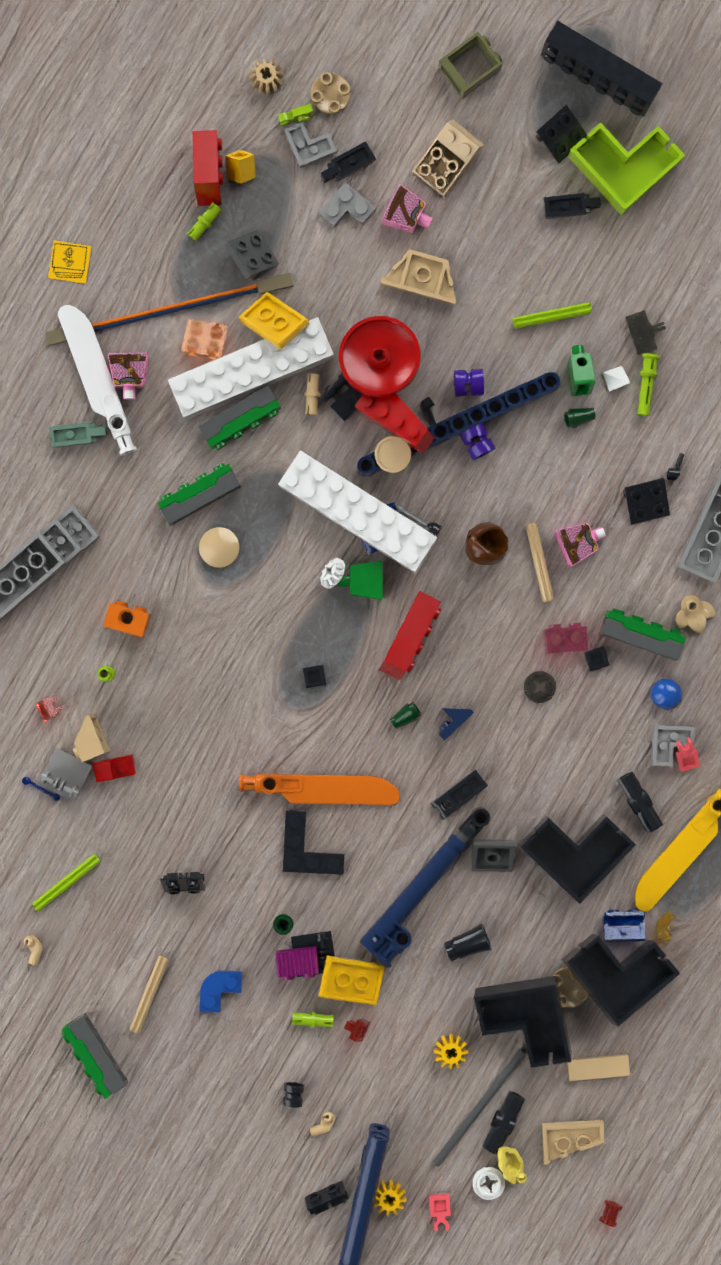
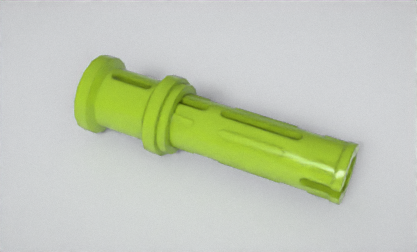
M643 353V367L639 373L642 381L637 415L650 416L654 378L658 376L656 369L660 355Z

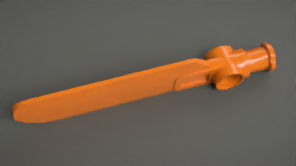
M271 773L243 776V774H239V792L255 790L256 793H281L290 803L393 805L399 801L400 797L399 790L393 784L376 776ZM268 778L275 781V786L271 789L264 786V781Z

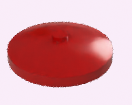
M373 316L357 322L347 331L340 344L339 364L344 378L355 390L368 396L386 397L399 393L411 384L420 367L421 352L417 337L406 324L392 317Z

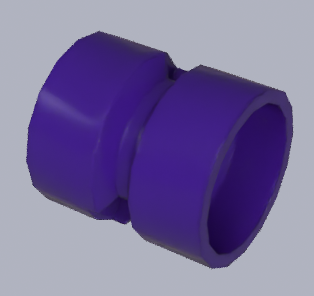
M471 369L469 373L466 370H454L455 397L467 396L468 393H471L472 396L484 395L483 369Z
M483 423L460 434L464 445L469 446L468 453L472 461L496 449L491 438L486 437L488 432ZM480 437L481 441L474 444L473 439Z

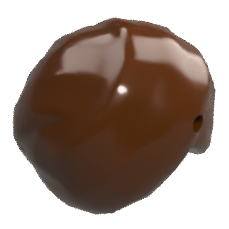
M484 522L469 530L465 541V551L468 558L476 564L495 565L505 557L508 551L509 539L500 526L491 522Z

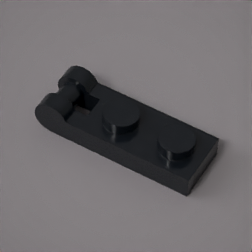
M475 769L430 804L439 811V816L444 820L488 785ZM448 800L451 806L446 808L443 804L444 801Z

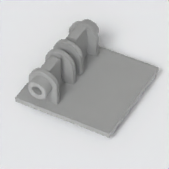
M56 748L45 771L42 772L38 784L75 802L93 766L86 762H81L80 759Z

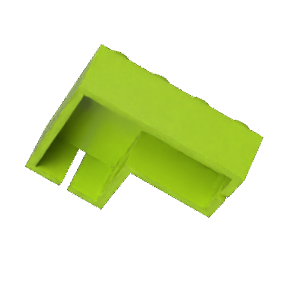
M600 123L587 134L586 138H583L570 150L568 157L622 216L675 169L686 155L674 142L667 150L665 149L670 138L659 126L627 152L605 126Z

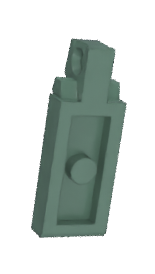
M89 422L49 427L52 448L92 444L97 442V437L108 436L107 428H96L95 423L91 424Z

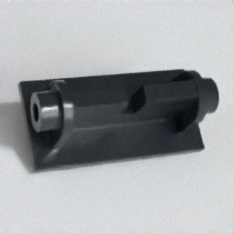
M340 1181L311 1193L305 1197L308 1212L311 1215H318L329 1209L327 1203L330 1202L332 1207L343 1202L345 1203L349 1197L346 1190H344L343 1182Z

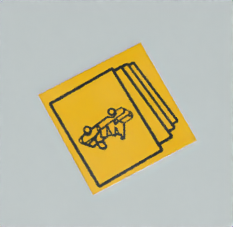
M54 240L48 278L86 284L92 246Z

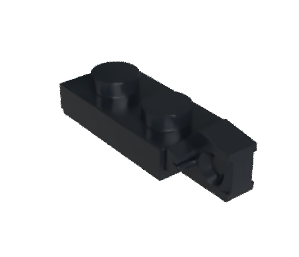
M365 141L332 159L327 164L328 169L320 173L324 183L333 178L335 181L342 180L376 161V158Z
M584 193L544 197L546 219L586 215L591 213V209H597L601 206L600 197L589 198V194Z

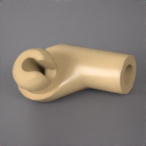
M30 935L24 939V945L31 951L28 963L37 966L43 946L36 936Z
M325 1112L320 1124L310 1127L311 1136L315 1137L330 1132L335 1122L334 1114Z

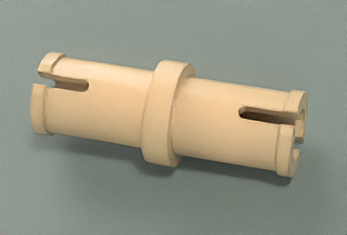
M307 374V392H304V397H306L305 415L318 416V398H320L319 374Z

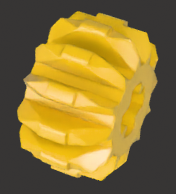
M452 1033L449 1034L448 1040H446L444 1035L441 1036L443 1043L436 1041L435 1044L439 1048L433 1050L434 1054H438L435 1057L436 1062L442 1061L441 1067L443 1068L448 1063L450 1070L453 1069L454 1063L458 1068L461 1067L459 1060L466 1062V1058L463 1055L468 1054V1049H464L467 1045L466 1042H460L461 1037L459 1035L453 1040ZM452 1048H454L455 1054L450 1053V1055H448L447 1049L451 1050Z
M390 1179L389 1184L386 1185L383 1180L381 1181L382 1187L378 1186L373 1206L379 1207V1213L386 1210V1216L390 1215V1211L397 1215V1208L403 1210L404 1205L402 1203L407 1202V1197L403 1196L406 1191L403 1188L400 1189L401 1184L399 1182L393 1185V1180ZM386 1195L393 1197V1200L386 1198Z

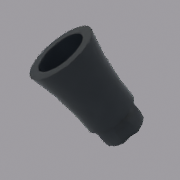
M482 923L444 943L451 961L492 950Z

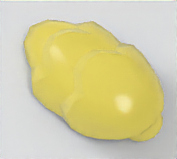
M500 1147L498 1149V1167L503 1173L504 1179L512 1184L525 1183L527 1175L523 1172L524 1162L516 1148Z

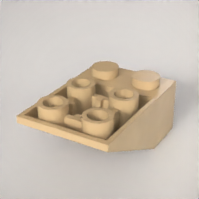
M448 121L412 172L444 197L473 162L484 144L456 121Z

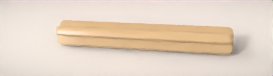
M531 523L526 525L539 588L542 601L549 602L554 598L537 524Z
M159 956L130 1026V1031L139 1034L168 964L169 959L164 956Z

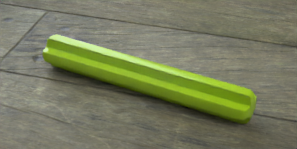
M587 302L514 317L512 322L514 328L518 329L587 315L592 312V307Z
M96 854L89 857L32 903L33 907L37 911L42 910L101 862Z

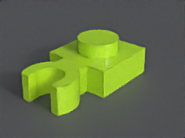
M311 103L291 109L290 112L278 114L280 125L285 126L291 122L306 123L310 121V118H313Z

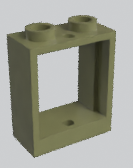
M479 32L439 60V69L462 99L501 71V56L496 51H492L489 47V40L484 35L481 36ZM474 46H477L492 68L467 85L452 63Z

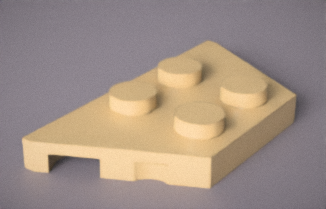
M411 249L394 265L380 283V285L454 306L456 304L449 261Z

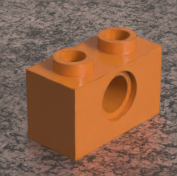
M117 600L115 604H109L103 624L104 627L145 638L151 614L146 613L147 609L135 606V610L127 608L128 603ZM129 612L132 614L133 620L130 624H125L123 616Z

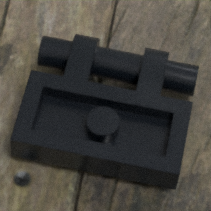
M341 373L338 376L339 379L331 386H327L325 388L326 391L320 397L325 402L332 397L335 402L330 408L345 421L357 410L355 405L363 394L355 390ZM345 384L348 389L340 396L337 391Z

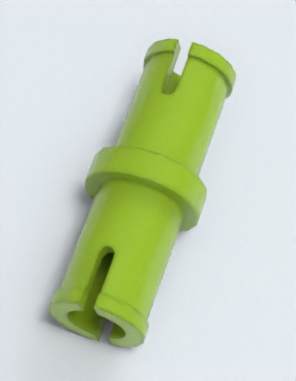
M212 202L204 214L198 216V221L187 234L197 242L206 229L212 227L211 223L222 210Z
M103 666L97 671L98 678L104 682H109L116 676L115 670L110 666Z
M312 1011L311 1013L293 1012L292 1025L310 1026V1028L315 1026L333 1028V1014H316V1012Z

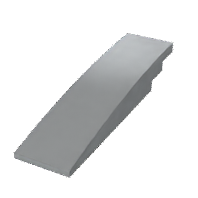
M721 467L678 564V567L714 583L721 572Z
M72 505L59 518H55L42 531H38L0 565V621L100 537L98 532L75 505Z

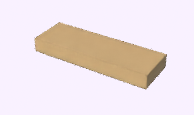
M628 1054L575 1058L571 1062H567L569 1081L630 1076Z

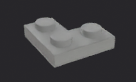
M303 122L284 129L299 168L337 154L330 133L310 140Z
M345 182L319 211V215L333 227L337 225L346 213H349L363 225L376 208Z
M653 725L651 765L673 767V751L676 742L679 741L681 745H686L687 738H690L694 746L695 727Z

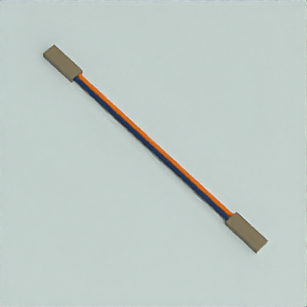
M286 273L257 280L254 285L94 323L92 327L94 332L255 292L260 295L266 292L293 287L291 274ZM63 328L45 332L49 346L67 342Z

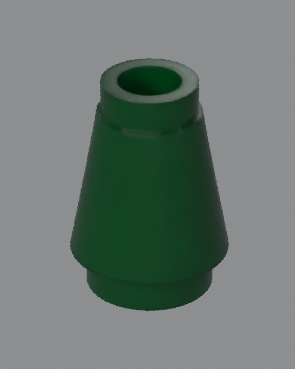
M576 408L564 412L566 426L573 429L596 418L593 408Z
M414 702L407 703L390 720L397 729L417 721L418 717L421 716V712Z
M286 914L278 915L273 921V928L278 934H288L293 929V920ZM280 920H287L288 923L286 925H282L280 923Z

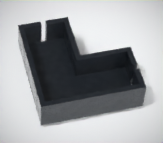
M604 814L576 843L551 819L545 816L534 828L535 834L530 832L518 844L579 904L636 846Z
M591 934L579 944L581 949H573L562 959L609 1021L618 1027L680 974L672 962L665 958L666 955L657 943L651 940L644 942L620 963L599 935Z
M556 976L475 989L474 1001L477 1014L479 1015L482 1036L523 1030L531 1068L549 1065L551 1052H553V1065L571 1062L572 1050Z

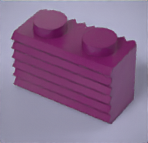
M317 946L276 950L278 978L283 977V980H293L298 975H303V978H313L315 974L319 973Z

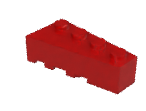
M421 591L418 592L386 658L379 668L380 671L400 681L406 671L411 672L415 661L412 659L415 654H420L424 646L421 641L424 636L428 638L433 628L430 623L432 619L437 620L442 610L438 608L441 601Z

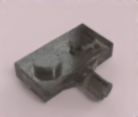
M645 310L626 316L625 319L637 356L657 350L654 333L666 330L664 322L652 325L648 321Z

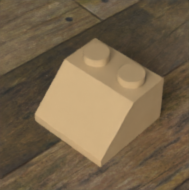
M96 714L85 716L74 742V754L81 762L110 752Z

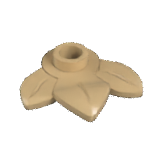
M688 595L682 600L681 610L676 614V624L678 628H684L688 625L694 632L700 634L706 627V619L715 617V610L709 602L700 601L695 595ZM694 602V607L690 609V603Z

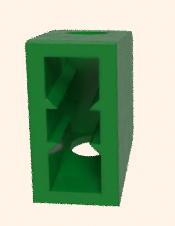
M575 345L571 348L572 355H570L568 361L571 397L591 395L595 385L591 354L584 353L583 345Z
M375 561L350 566V575H343L338 583V587H350V595L383 600V562Z

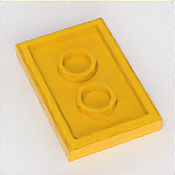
M269 292L261 296L238 317L241 323L280 350L309 325L307 318Z
M327 956L318 996L321 998L377 1005L385 965Z

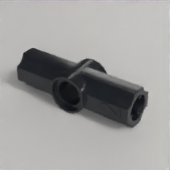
M631 771L617 779L628 798L627 802L630 808L639 817L647 833L660 828L663 823L653 808L654 804L645 789H642L635 774Z
M509 1090L500 1110H497L494 1114L490 1131L482 1145L487 1151L498 1154V1149L503 1146L507 1136H510L517 1122V1115L525 1101V1098L520 1094Z

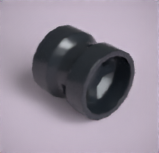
M297 1082L284 1083V1091L286 1093L283 1097L282 1105L293 1108L302 1107L303 1099L300 1094L304 1092V1084Z

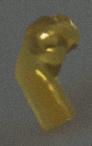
M668 910L656 923L657 936L664 942H668L672 938L669 924L675 918Z

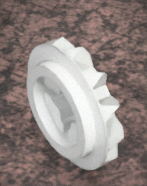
M335 558L330 560L328 565H325V569L320 576L323 587L327 589L332 588L342 579L345 571L343 560Z
M492 1166L483 1167L476 1171L473 1178L475 1193L485 1200H493L499 1197L505 1188V1179L500 1170ZM486 1176H488L490 1180H494V1182L491 1183L492 1190H490L487 1185H483V1183L486 1182Z

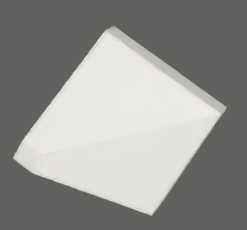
M622 366L603 372L609 392L630 384Z

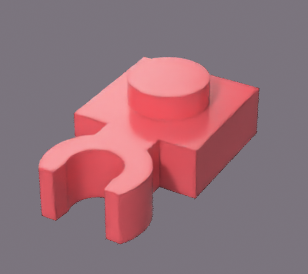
M687 738L686 745H681L677 741L676 746L679 752H676V758L680 772L700 767L698 753L691 739Z
M449 1193L429 1194L430 1217H436L433 1223L434 1230L438 1231V1224L444 1223L445 1229L448 1231L449 1222L445 1216H451Z

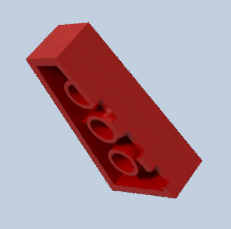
M363 394L355 405L356 409L364 417L393 436L400 437L421 454L425 453L435 439L397 394L386 397H372Z

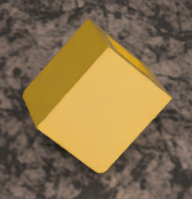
M238 150L225 156L227 178L229 180L242 184L255 178L254 154Z

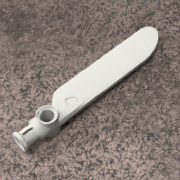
M64 305L59 309L58 317L90 405L94 412L107 418L108 427L114 440H117L120 456L133 453L137 450V447L133 445L131 440L129 423L92 324L85 314L76 307ZM118 419L123 420V426L115 429L113 426L114 422Z

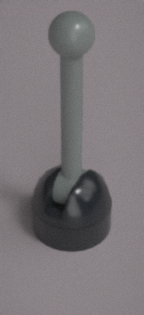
M403 506L396 508L398 513H403L425 527V530L434 536H437L442 528L441 525L435 522L424 523L405 511Z

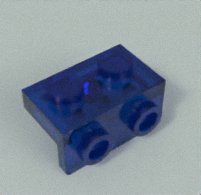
M612 909L605 912L602 918L604 942L645 941V911L630 909L627 912H619V910Z

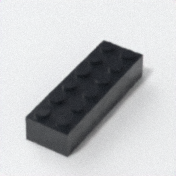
M558 20L545 40L541 56H543L546 62L550 64L555 63L566 74L575 75L581 83L585 85L590 84L595 87L598 93L610 96L616 104L625 105L637 116H645L663 84Z

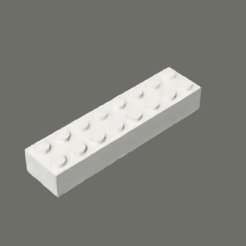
M316 317L309 320V325L281 350L264 339L170 378L168 382L183 418L188 420L258 391L267 385L270 386L334 359V354L320 320Z
M301 450L278 483L286 492L415 574H417L438 541V538Z

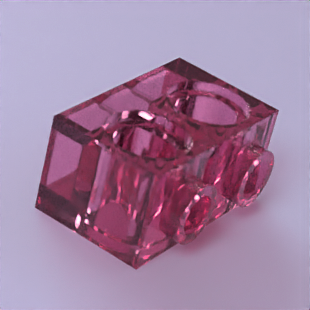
M569 623V628H561V624L549 625V629H544L546 654L588 651L587 626L581 627V623ZM575 631L581 635V640L578 643H574L571 640V634ZM553 633H558L561 637V641L557 645L551 642V635Z

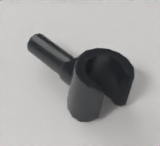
M427 397L421 401V407L428 415L431 425H434L436 421L430 408L435 404L430 397Z
M679 453L675 469L668 468V480H677L680 476V465L684 457L683 453Z

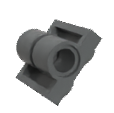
M258 230L228 241L225 245L246 280L250 278L251 280H256L279 264Z

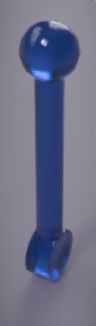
M29 777L22 779L24 785H31L52 797L54 801L60 800L59 794H53L35 784Z

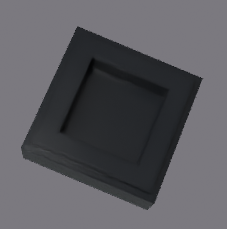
M604 646L584 652L590 672L610 666Z
M323 665L303 668L306 688L326 685Z

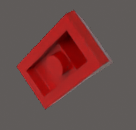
M133 754L92 763L96 782L114 780L136 774Z

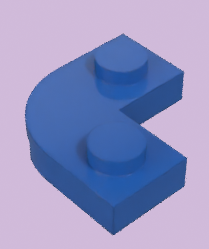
M219 970L207 976L200 990V1012L220 1013L221 992L241 993L242 971Z

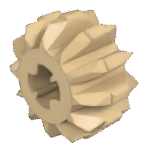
M264 58L263 64L256 61V67H251L250 69L253 73L249 76L250 81H253L252 87H258L259 93H262L265 89L269 95L270 89L277 92L276 85L282 86L283 84L281 79L284 77V73L280 71V65H275V60L273 59L270 63H267V59ZM270 74V78L267 76V79H263V75Z

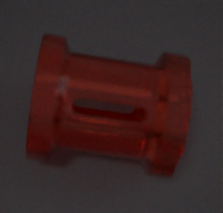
M605 1200L606 1206L599 1221L608 1226L616 1227L619 1210H622L623 1207L614 1201Z

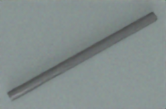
M518 1050L433 1160L436 1166L439 1167L523 1059L526 1055L523 1050Z

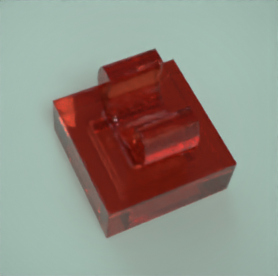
M48 696L36 703L45 722L55 717L63 709V706L56 708L53 705V702L58 699L57 696L51 699Z
M358 1019L356 1022L352 1020L347 1021L344 1029L352 1032L349 1039L355 1042L363 1041L370 1022L365 1019Z

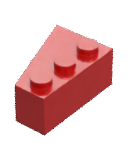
M217 130L192 131L193 175L198 206H210L213 202L216 205H222L221 185H224L220 168H223L222 155H219V151H222V138H218Z

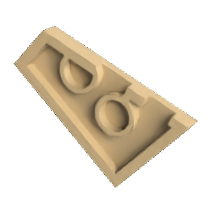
M603 1120L542 1123L544 1165L551 1163V1160L559 1157L561 1159L565 1158L568 1154L575 1151H583L604 1143Z

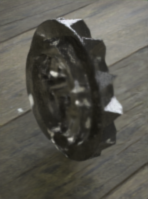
M535 671L525 679L524 693L532 702L545 703L554 696L556 682L547 672ZM534 680L538 683L547 681L543 687L547 692L546 694L542 691L534 694L537 688L533 682Z

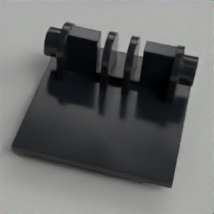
M567 105L561 108L536 131L537 140L539 142L543 141L558 164L568 156L570 150L579 141L587 136Z
M664 478L628 486L623 490L624 497L627 499L631 525L670 515Z
M186 872L185 878H182V873H179V878L178 873H167V875H163V878H160L164 892H168V894L175 895L181 891L197 894L200 891H205L203 884L205 876L200 874V872H190V877H188V872Z
M331 931L291 937L293 949L317 946L318 974H323L326 957H335Z

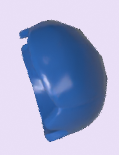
M671 679L658 680L652 686L651 699L656 706L664 710L676 708L682 700L683 693L679 684Z

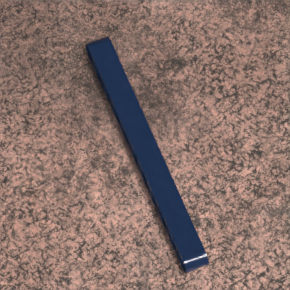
M548 372L427 427L435 438L428 449L452 439L478 424H485L554 392L560 385V377L555 372ZM552 378L555 381V386L548 387L545 384V379ZM527 387H535L537 394L534 396L529 395ZM516 395L519 400L518 403L511 404L508 401V396ZM497 403L500 406V411L492 412L490 404ZM475 411L480 412L482 419L480 421L473 420L471 413ZM461 420L464 427L462 429L454 428L453 421ZM435 429H444L445 436L442 438L436 437L434 434ZM410 447L411 457L419 454L418 451ZM375 452L360 458L357 463V470L362 476H371L383 470L375 460ZM367 461L371 463L372 468L366 472L361 469L360 465Z

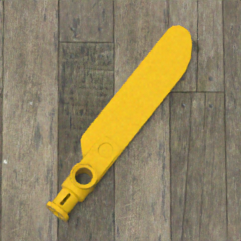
M718 789L715 794L708 797L706 804L642 875L635 891V905L639 910L643 912L651 910L718 833V818L721 816V808L713 809V803L716 800H721V789Z

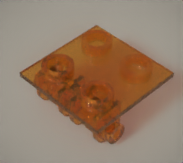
M188 318L181 352L186 353V356L198 355V358L204 356V359L206 357L212 359L223 357V347L228 325Z

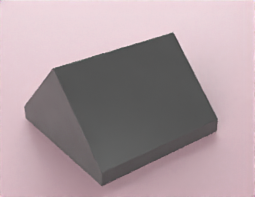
M473 839L471 870L512 872L515 842L513 840Z

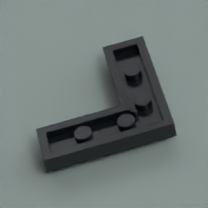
M286 810L283 872L344 875L345 854L304 852L306 811Z

